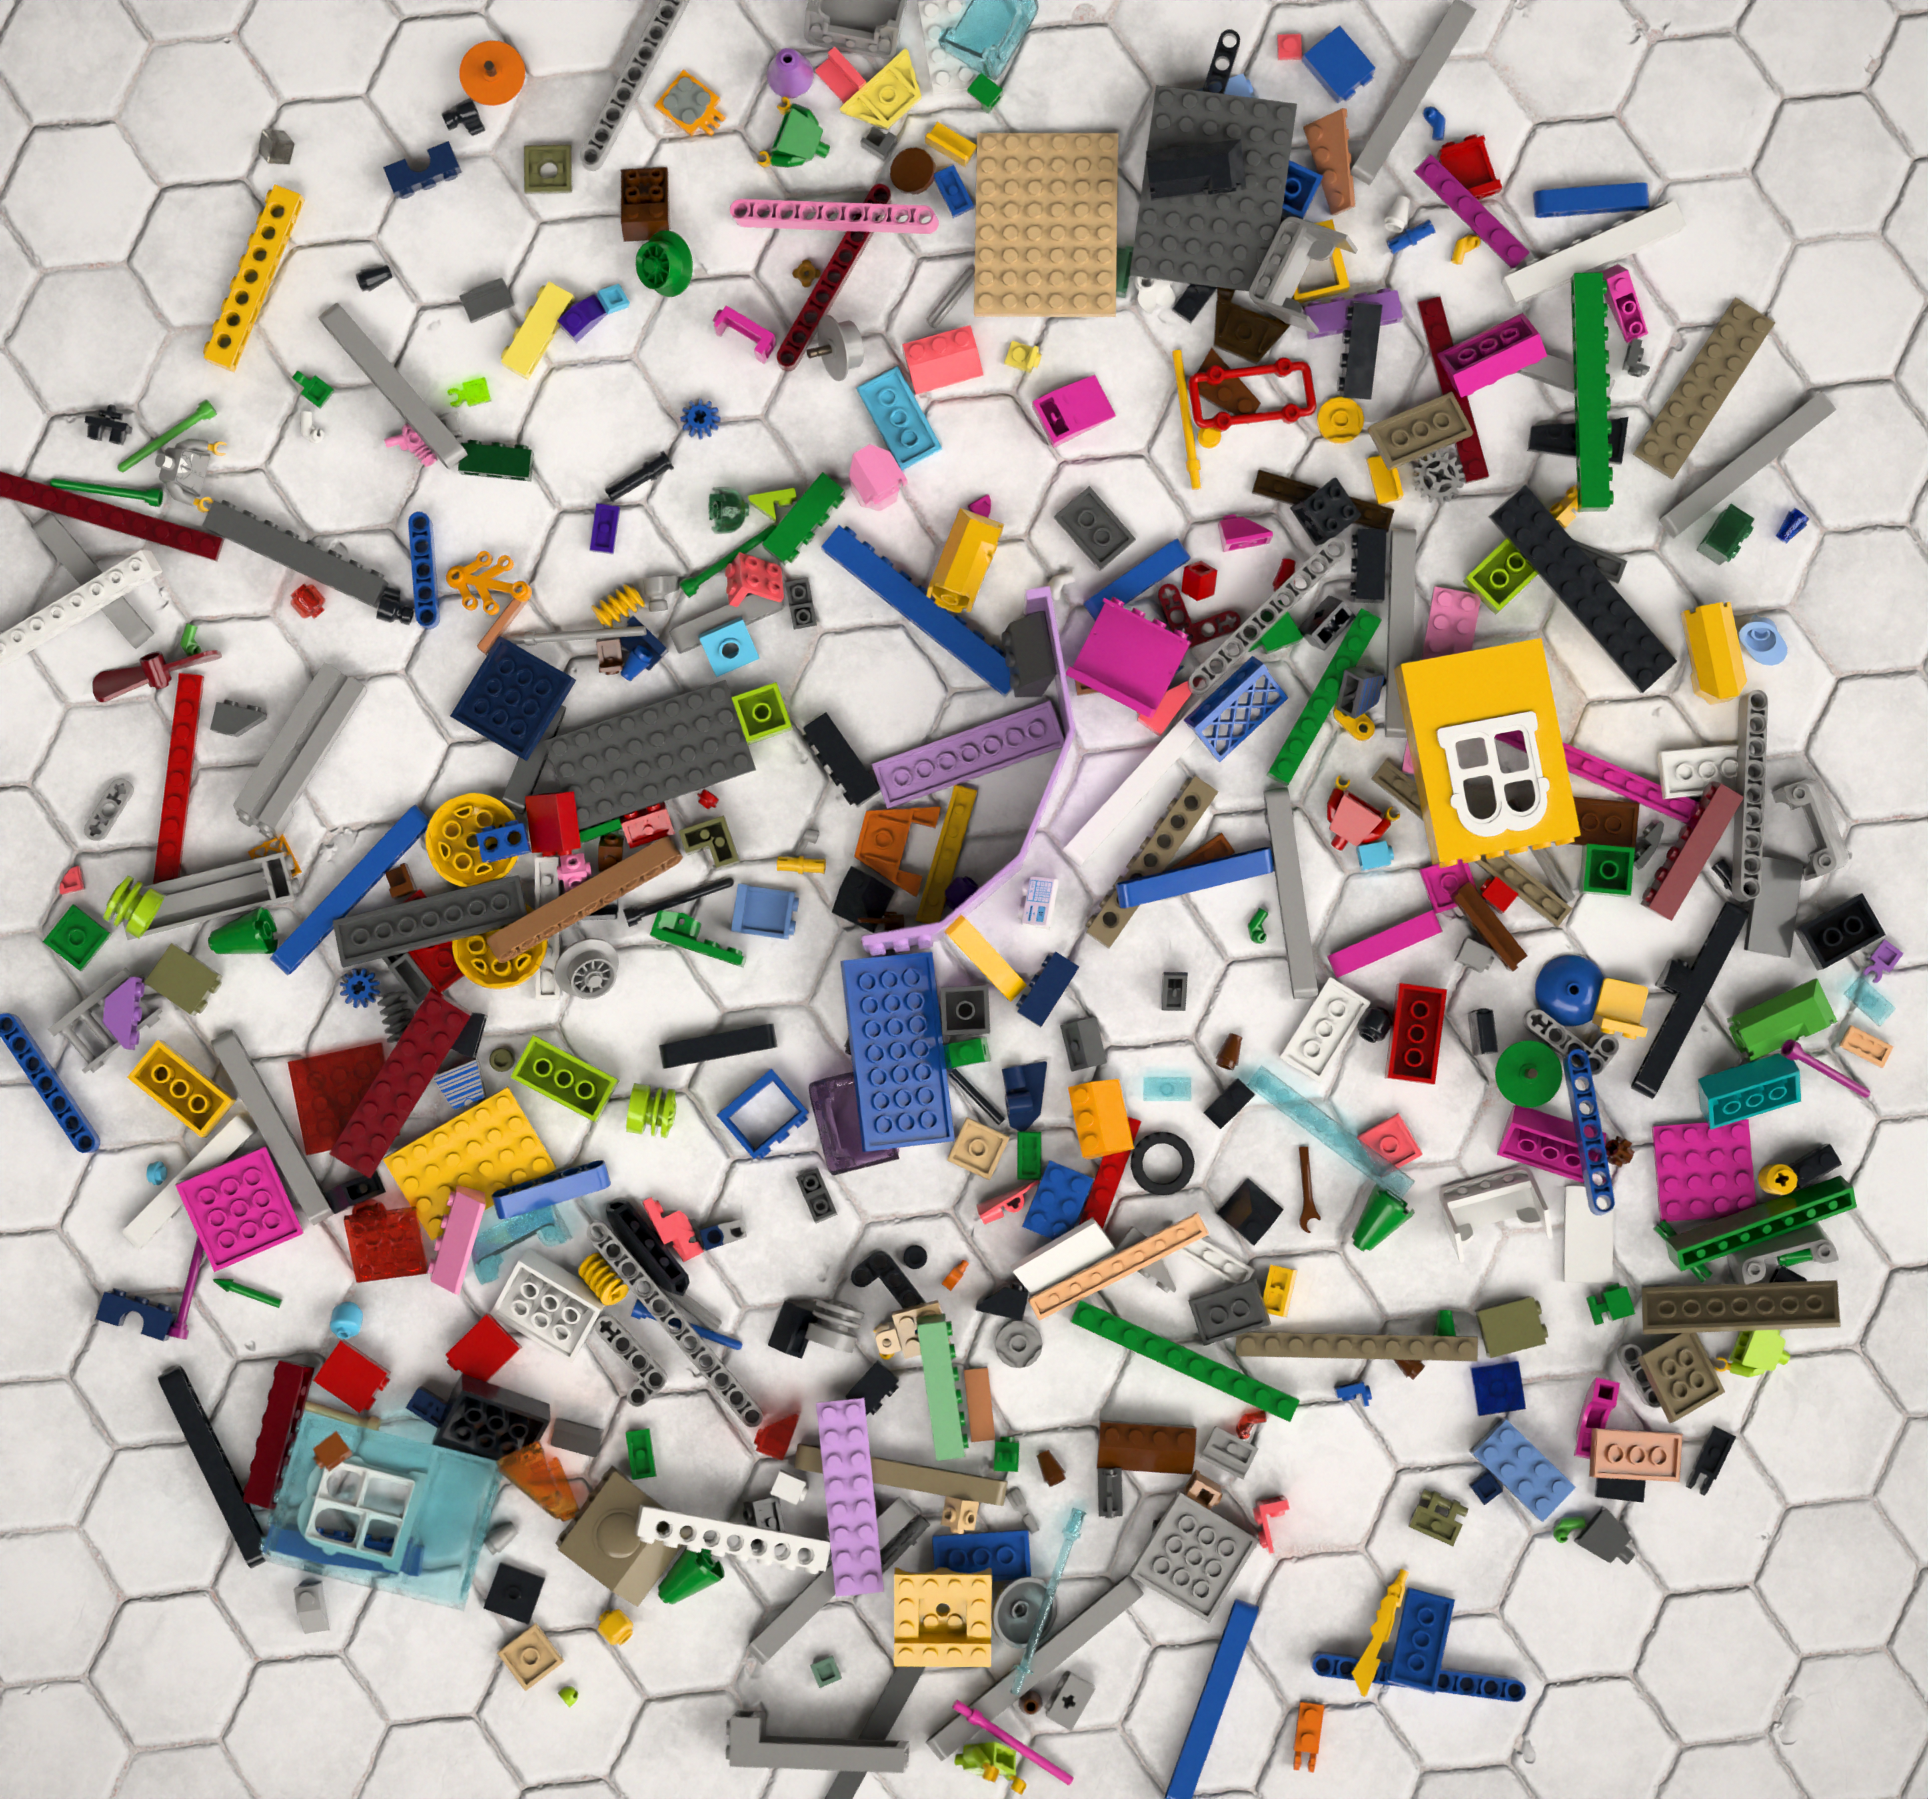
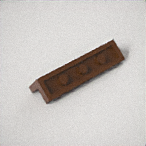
M1467 881L1452 893L1450 898L1490 949L1493 950L1505 968L1514 972L1519 968L1517 964L1528 955L1473 885Z

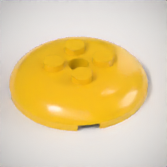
M468 793L446 801L434 813L426 831V849L431 864L444 879L464 888L504 878L514 867L519 856L485 864L482 862L479 845L474 848L470 847L469 839L477 833H482V828L495 826L496 829L505 827L504 823L516 820L514 814L501 801L480 793ZM513 832L509 836L511 844H518L521 840L519 832ZM491 837L486 841V848L488 850H493L498 845L495 837Z
M526 904L528 914L535 911ZM501 929L452 941L454 959L459 969L470 981L489 989H507L525 982L536 973L545 958L548 939L504 963H500L487 944L488 938Z

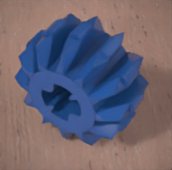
M698 399L697 406H695L693 401H690L691 409L684 407L682 410L686 415L680 417L681 422L685 423L682 426L683 430H690V437H694L698 432L700 440L703 439L704 432H706L708 437H711L710 429L717 431L719 428L715 423L721 421L720 416H715L719 412L718 408L710 409L712 406L711 401L706 402L705 406H703L702 399ZM700 414L702 417L705 415V422L701 424L699 421L696 423V416Z
M354 968L352 969L353 977L347 973L344 975L348 983L340 982V986L346 987V990L341 991L340 995H349L345 999V1003L349 1004L353 1001L354 1008H358L360 1002L364 1008H367V999L375 1003L376 999L372 994L379 995L381 992L374 989L375 986L380 985V981H372L375 973L371 972L367 976V969L362 968L359 975L358 970ZM363 982L362 986H365V991H360L358 995L355 986Z

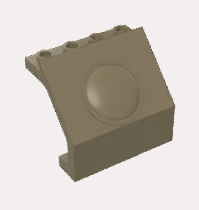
M612 1465L604 1473L594 1491L588 1495L586 1502L580 1510L574 1514L567 1528L561 1532L555 1544L559 1547L558 1551L610 1591L638 1607L683 1544H678L677 1548L663 1545L664 1541L654 1539V1543L639 1540L640 1536L635 1535L634 1531L640 1505L661 1509L666 1508L639 1489L618 1468ZM660 1521L656 1525L657 1533H664L668 1528L666 1521ZM685 1525L680 1529V1536L682 1538H686L691 1534V1527L689 1525Z

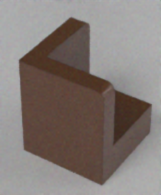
M406 863L400 864L401 867L386 872L390 885L389 891L393 899H398L417 891L410 869Z

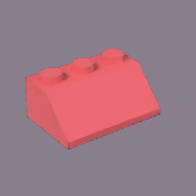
M971 325L902 344L904 357L916 395L983 376Z

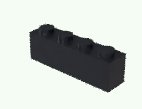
M1351 300L1350 306L1346 307L1345 320H1348L1347 330L1344 329L1342 343L1345 344V353L1340 355V367L1343 370L1342 377H1338L1337 391H1340V395L1343 398L1367 400L1372 398L1383 306L1379 302Z
M827 712L803 727L805 732L802 735L803 739L809 747L815 746L819 752L815 756L823 767L829 766L832 771L829 776L836 786L841 784L846 792L843 793V796L850 806L855 804L858 808L881 792Z

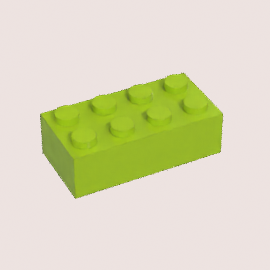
M1506 538L1463 580V583L1496 615L1538 574Z
M532 1035L510 1077L593 1122H598L620 1081L535 1035Z

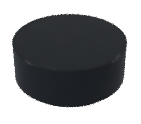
M912 1245L904 1252V1262L911 1269L922 1268L927 1262V1252L919 1245Z

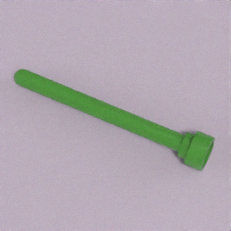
M205 399L198 404L199 407L196 408L197 411L121 462L117 467L118 471H127L200 420L212 419L217 415V412L210 402Z

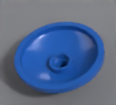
M1566 955L1555 958L1543 967L1537 977L1535 984L1537 1004L1540 1010L1560 1025L1579 1026L1588 1023L1593 1019L1604 976L1593 962L1584 957ZM1571 986L1577 987V993L1575 995L1571 994L1569 991Z

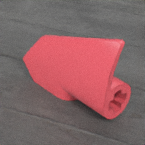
M1039 1180L977 1204L978 1214L984 1225L1004 1217L1001 1206H1004L1009 1212L1020 1211L1025 1202L1023 1194L1039 1184ZM1015 1198H1020L1021 1202L1017 1203L1018 1207L1016 1208L1013 1205L1007 1204Z

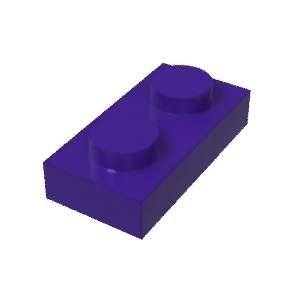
M596 503L590 551L614 554L620 515L619 506Z

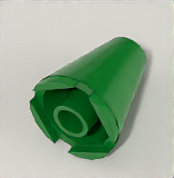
M263 907L256 908L212 931L208 938L209 948L216 954L274 953L278 946V939L274 940L273 932H277L274 919L267 909L262 910Z
M1376 1184L1373 1187L1352 1234L1353 1244L1363 1252L1366 1249L1369 1251L1374 1249L1415 1213L1413 1208L1409 1212L1406 1209L1408 1203L1388 1188L1384 1191L1379 1189L1381 1184Z
M686 1547L659 1584V1598L666 1604L674 1605L721 1581L725 1577L720 1561L714 1562L711 1558V1550L702 1548L701 1552L687 1550Z

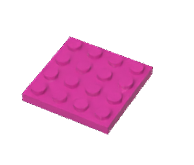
M1749 1119L1740 1120L1711 1130L1707 1122L1652 1127L1661 1222L1664 1219L1666 1222L1722 1218L1756 1206Z
M266 1146L175 1185L214 1272L304 1234Z

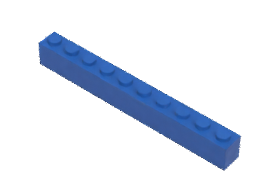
M838 525L821 546L822 551L1002 696L1006 697L1013 688L1010 687L1009 667L1006 666L1005 658L1002 656L1004 652L996 645L989 646L984 642L985 637L979 631L974 629L972 632L966 627L967 622L956 614L953 617L946 609L938 607L932 599L926 596L927 590L921 585L916 587L910 582L912 578L902 570L898 573L892 568L894 564L885 556L880 558L873 553L875 548L866 541L861 543L855 538L857 534L847 526L842 528Z

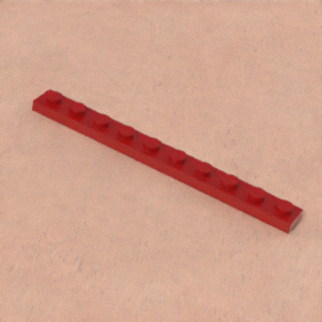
M179 673L153 884L180 878L204 676Z

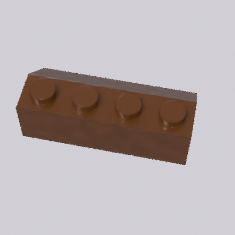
M1099 1420L1097 1469L1122 1468V1470L1192 1475L1197 1428L1195 1426Z

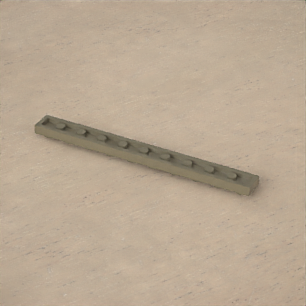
M1386 760L1371 780L1423 821L1416 783ZM1505 854L1491 859H1486L1485 855H1482L1481 860L1475 861L1476 864L1491 876H1497L1517 892L1521 900L1556 928L1573 909Z
M1247 1332L1236 1336V1356L1478 1361V1337Z

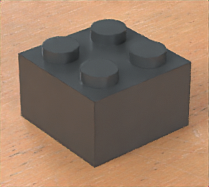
M988 985L940 987L942 1036L990 1034Z

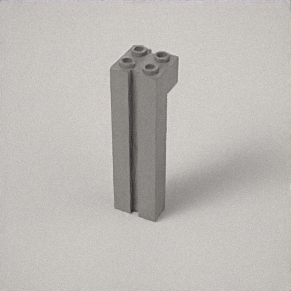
M323 663L233 804L240 822L248 827H251L252 824L256 825L260 829L259 832L269 839L272 836L277 839L281 837L294 816L292 812L293 807L366 694L367 690L364 684L350 676L347 677L331 665Z
M283 851L142 887L139 893L141 895H144L149 888L165 895L156 916L143 936L297 898V893L301 891L298 878L292 877L291 870L295 868L292 855H287V852ZM127 919L123 920L125 930L128 923ZM125 931L127 940L137 938Z
M738 1710L735 1712V1715L731 1716L730 1720H727L726 1735H730V1744L726 1745L725 1753L726 1760H729V1767L904 1773L909 1766V1741L766 1736V1711Z

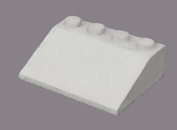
M528 1248L517 1262L490 1315L572 1363L606 1305L601 1302L600 1298L596 1296L595 1292L583 1280Z

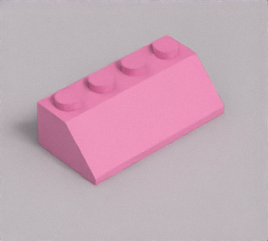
M457 1185L455 1192L450 1191L447 1201L450 1210L448 1215H443L440 1228H444L442 1237L437 1236L434 1250L437 1251L435 1260H430L427 1273H431V1282L453 1294L459 1295L485 1208V1192Z

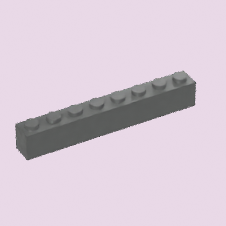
M214 500L202 525L205 529L377 609L385 588L389 584L383 579L385 575L373 569L369 573L362 569V564L352 559L348 563L341 559V554L329 549L328 553L320 550L321 545L309 539L305 543L298 539V534L290 530H286L285 533L277 530L278 525L265 520L262 523L256 520L257 515L247 510H244L243 513L234 510L236 506L228 501L222 500L219 503Z

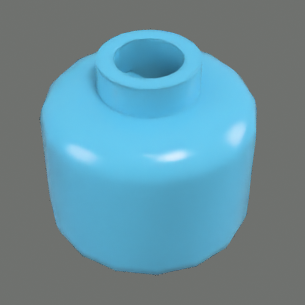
M343 1302L335 1306L330 1320L331 1331L341 1339H349L358 1335L363 1321V1312L352 1302Z

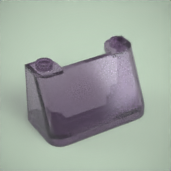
M853 1072L824 1078L809 1084V1096L826 1165L830 1174L838 1175L899 1159V1148L862 1152Z

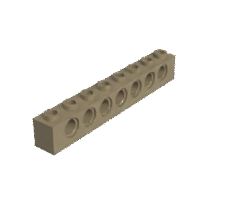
M1194 776L1192 780L1187 778L1180 788L1183 794L1179 799L1173 798L1166 808L1170 811L1165 819L1159 818L1153 827L1156 830L1153 837L1147 836L1139 847L1143 850L1139 857H1132L1126 866L1129 869L1125 877L1120 875L1112 887L1116 889V883L1130 880V877L1134 874L1146 876L1163 872L1218 791L1197 776ZM1194 797L1197 800V807L1194 809L1187 808L1184 804L1185 798ZM1174 816L1181 817L1184 821L1183 827L1174 828L1171 825V818ZM1159 836H1167L1170 839V846L1167 848L1160 847L1157 843ZM1146 855H1153L1156 858L1157 864L1154 867H1147L1144 864L1143 860ZM1117 890L1114 891L1111 897L1106 894L1099 905L1102 910L1098 916L1093 914L1085 925L1089 928L1086 933L1108 949H1110L1139 907L1137 905L1120 908L1116 901L1118 896ZM1106 913L1115 915L1116 923L1114 925L1107 926L1103 922V916Z

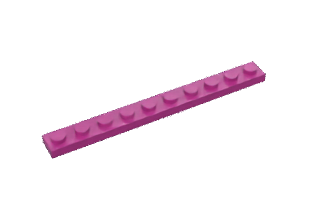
M1515 730L1499 733L1494 736V739L1527 753L1522 731ZM1562 742L1568 772L1686 825L1691 818L1692 809L1699 804L1687 797L1663 799L1660 785Z

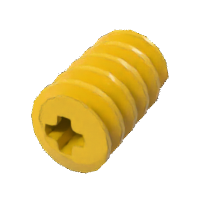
M623 584L624 593L616 589V598L608 594V603L599 600L600 608H597L595 605L591 606L604 628L605 624L613 628V619L621 623V614L627 618L630 617L628 609L636 613L637 603L643 608L645 607L644 601L633 585L630 588L628 585Z
M1769 1164L1760 1170L1758 1184L1766 1193L1788 1194L1796 1187L1797 1175L1787 1165Z
M593 1253L580 1265L579 1276L584 1279L585 1283L589 1285L590 1289L595 1292L604 1305L616 1304L627 1295L629 1287L624 1284L622 1278H618V1273L613 1271L612 1266L607 1265V1260L602 1259L601 1253Z

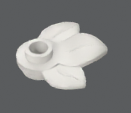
M1135 277V287L1139 291L1138 303L1144 311L1152 314L1156 304L1161 306L1175 304V295L1169 286L1173 283L1172 281ZM1148 279L1151 284L1144 286L1142 280Z

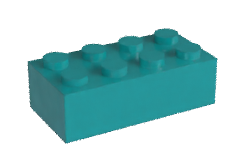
M1776 1053L1760 1060H1754L1741 1066L1732 1067L1725 1071L1699 1078L1700 1110L1710 1130L1801 1102L1800 1071L1795 1061L1785 1058L1781 1053Z

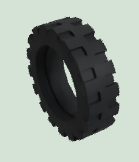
M1156 1132L1145 1136L1135 1146L1131 1155L1130 1167L1134 1179L1145 1191L1155 1195H1171L1180 1191L1189 1183L1194 1173L1195 1160L1191 1148L1184 1139L1173 1133ZM1165 1143L1178 1150L1182 1157V1169L1175 1180L1159 1184L1146 1176L1142 1161L1150 1147Z

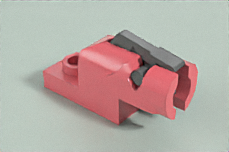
M651 1197L642 1202L660 1241L664 1245L673 1241L674 1245L672 1247L679 1254L683 1262L704 1252V1245L695 1219H688L680 1210L662 1219L661 1214L664 1211L658 1200L654 1202Z

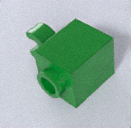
M1000 1436V1440H995L994 1471L1018 1472L1019 1441H1014L1015 1437Z

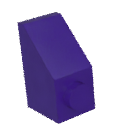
M593 294L573 305L557 321L560 327L577 343L607 313L598 297Z

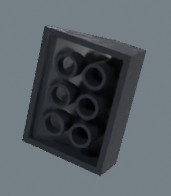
M461 1373L451 1392L432 1445L521 1475L551 1421L550 1404Z

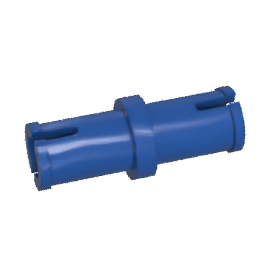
M1428 219L1412 229L1407 228L1404 233L1386 241L1389 249H1391V253L1394 255L1410 245L1415 246L1419 240L1434 234L1435 229L1433 225H1430L1431 221Z

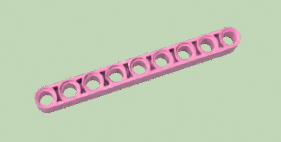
M737 199L730 206L732 217L742 227L931 234L939 226V220L933 209L925 205ZM742 210H747L744 216H739ZM770 211L768 216L761 217L763 212ZM787 212H793L789 218H784ZM811 212H816L813 218L807 219ZM839 213L836 219L830 220L832 214ZM862 214L860 219L852 220L855 215ZM879 215H885L883 220L875 221ZM908 216L906 221L898 222L900 217ZM931 217L929 222L921 223L923 218Z

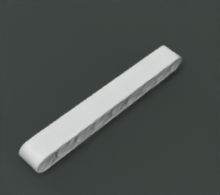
M1204 695L1062 850L1079 867L1198 738L1195 732L1184 722V719L1207 699Z

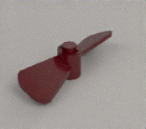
M210 650L166 664L161 651L152 652L139 659L141 666L103 671L97 674L92 682L93 695L98 702H107L147 683L149 687H155L157 690L169 685L168 682L172 679L171 671L220 659L222 654L218 650Z

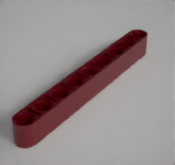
M884 184L874 185L863 203L890 204L891 191L889 187ZM882 192L886 194L887 198L884 201L879 202L874 198L877 193ZM857 214L853 221L860 219L862 214ZM879 215L875 221H881L884 215ZM847 231L777 352V362L782 370L792 371L798 366L818 331L821 318L828 314L874 232ZM854 233H861L864 238L859 242H855L851 239V236ZM843 253L852 255V259L848 262H842L839 258ZM832 273H837L840 275V279L837 282H830L828 276ZM821 293L829 296V299L824 303L816 300V297ZM813 313L817 316V320L813 323H808L804 320L805 316ZM801 333L805 335L804 342L795 343L793 341V337L796 334ZM785 354L794 356V360L788 364L783 363L781 358Z

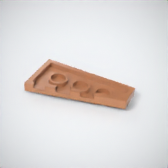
M1345 108L1303 127L1317 172L1323 176L1321 184L1331 215H1338L1355 207L1353 176L1350 175L1351 153L1348 152L1347 141L1349 139V129H1346L1347 109Z

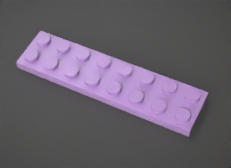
M1051 701L873 763L872 767L886 807L890 809L1062 748L1065 740Z
M854 1398L816 1402L835 1595L839 1597L884 1592L865 1399Z

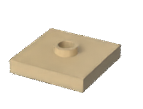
M966 1117L947 1161L990 1180L1010 1137Z
M534 1623L497 1652L525 1691L565 1662L537 1623Z

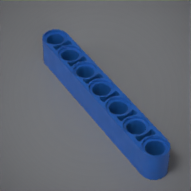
M1263 847L1118 882L1115 885L1120 908H1128L1272 873L1275 871L1271 847Z
M0 1014L1 1038L75 1149L81 1153L97 1151L100 1146L98 1134L21 1019L14 1014ZM7 1018H10L13 1026L10 1030L6 1031L3 1023ZM21 1037L26 1041V1046L23 1050L17 1048V1041ZM36 1057L39 1060V1066L37 1069L32 1070L30 1061ZM46 1077H50L52 1080V1086L48 1090L43 1087V1080ZM62 1096L65 1099V1106L60 1110L56 1106V1100ZM73 1116H76L79 1121L76 1129H72L69 1125V1121ZM85 1136H89L92 1140V1145L88 1149H85L82 1144Z
M1575 1049L1564 1057L1563 1069L1588 1206L1593 1214L1602 1216L1614 1208L1615 1198L1589 1057L1585 1051ZM1572 1056L1580 1059V1067H1576L1571 1063ZM1576 1080L1584 1082V1091L1576 1088ZM1580 1103L1587 1104L1589 1114H1584L1580 1111ZM1584 1127H1590L1593 1130V1138H1589L1584 1134ZM1589 1150L1597 1153V1162L1589 1159ZM1593 1174L1601 1176L1602 1185H1596L1593 1182ZM1597 1198H1603L1606 1201V1209L1598 1207Z

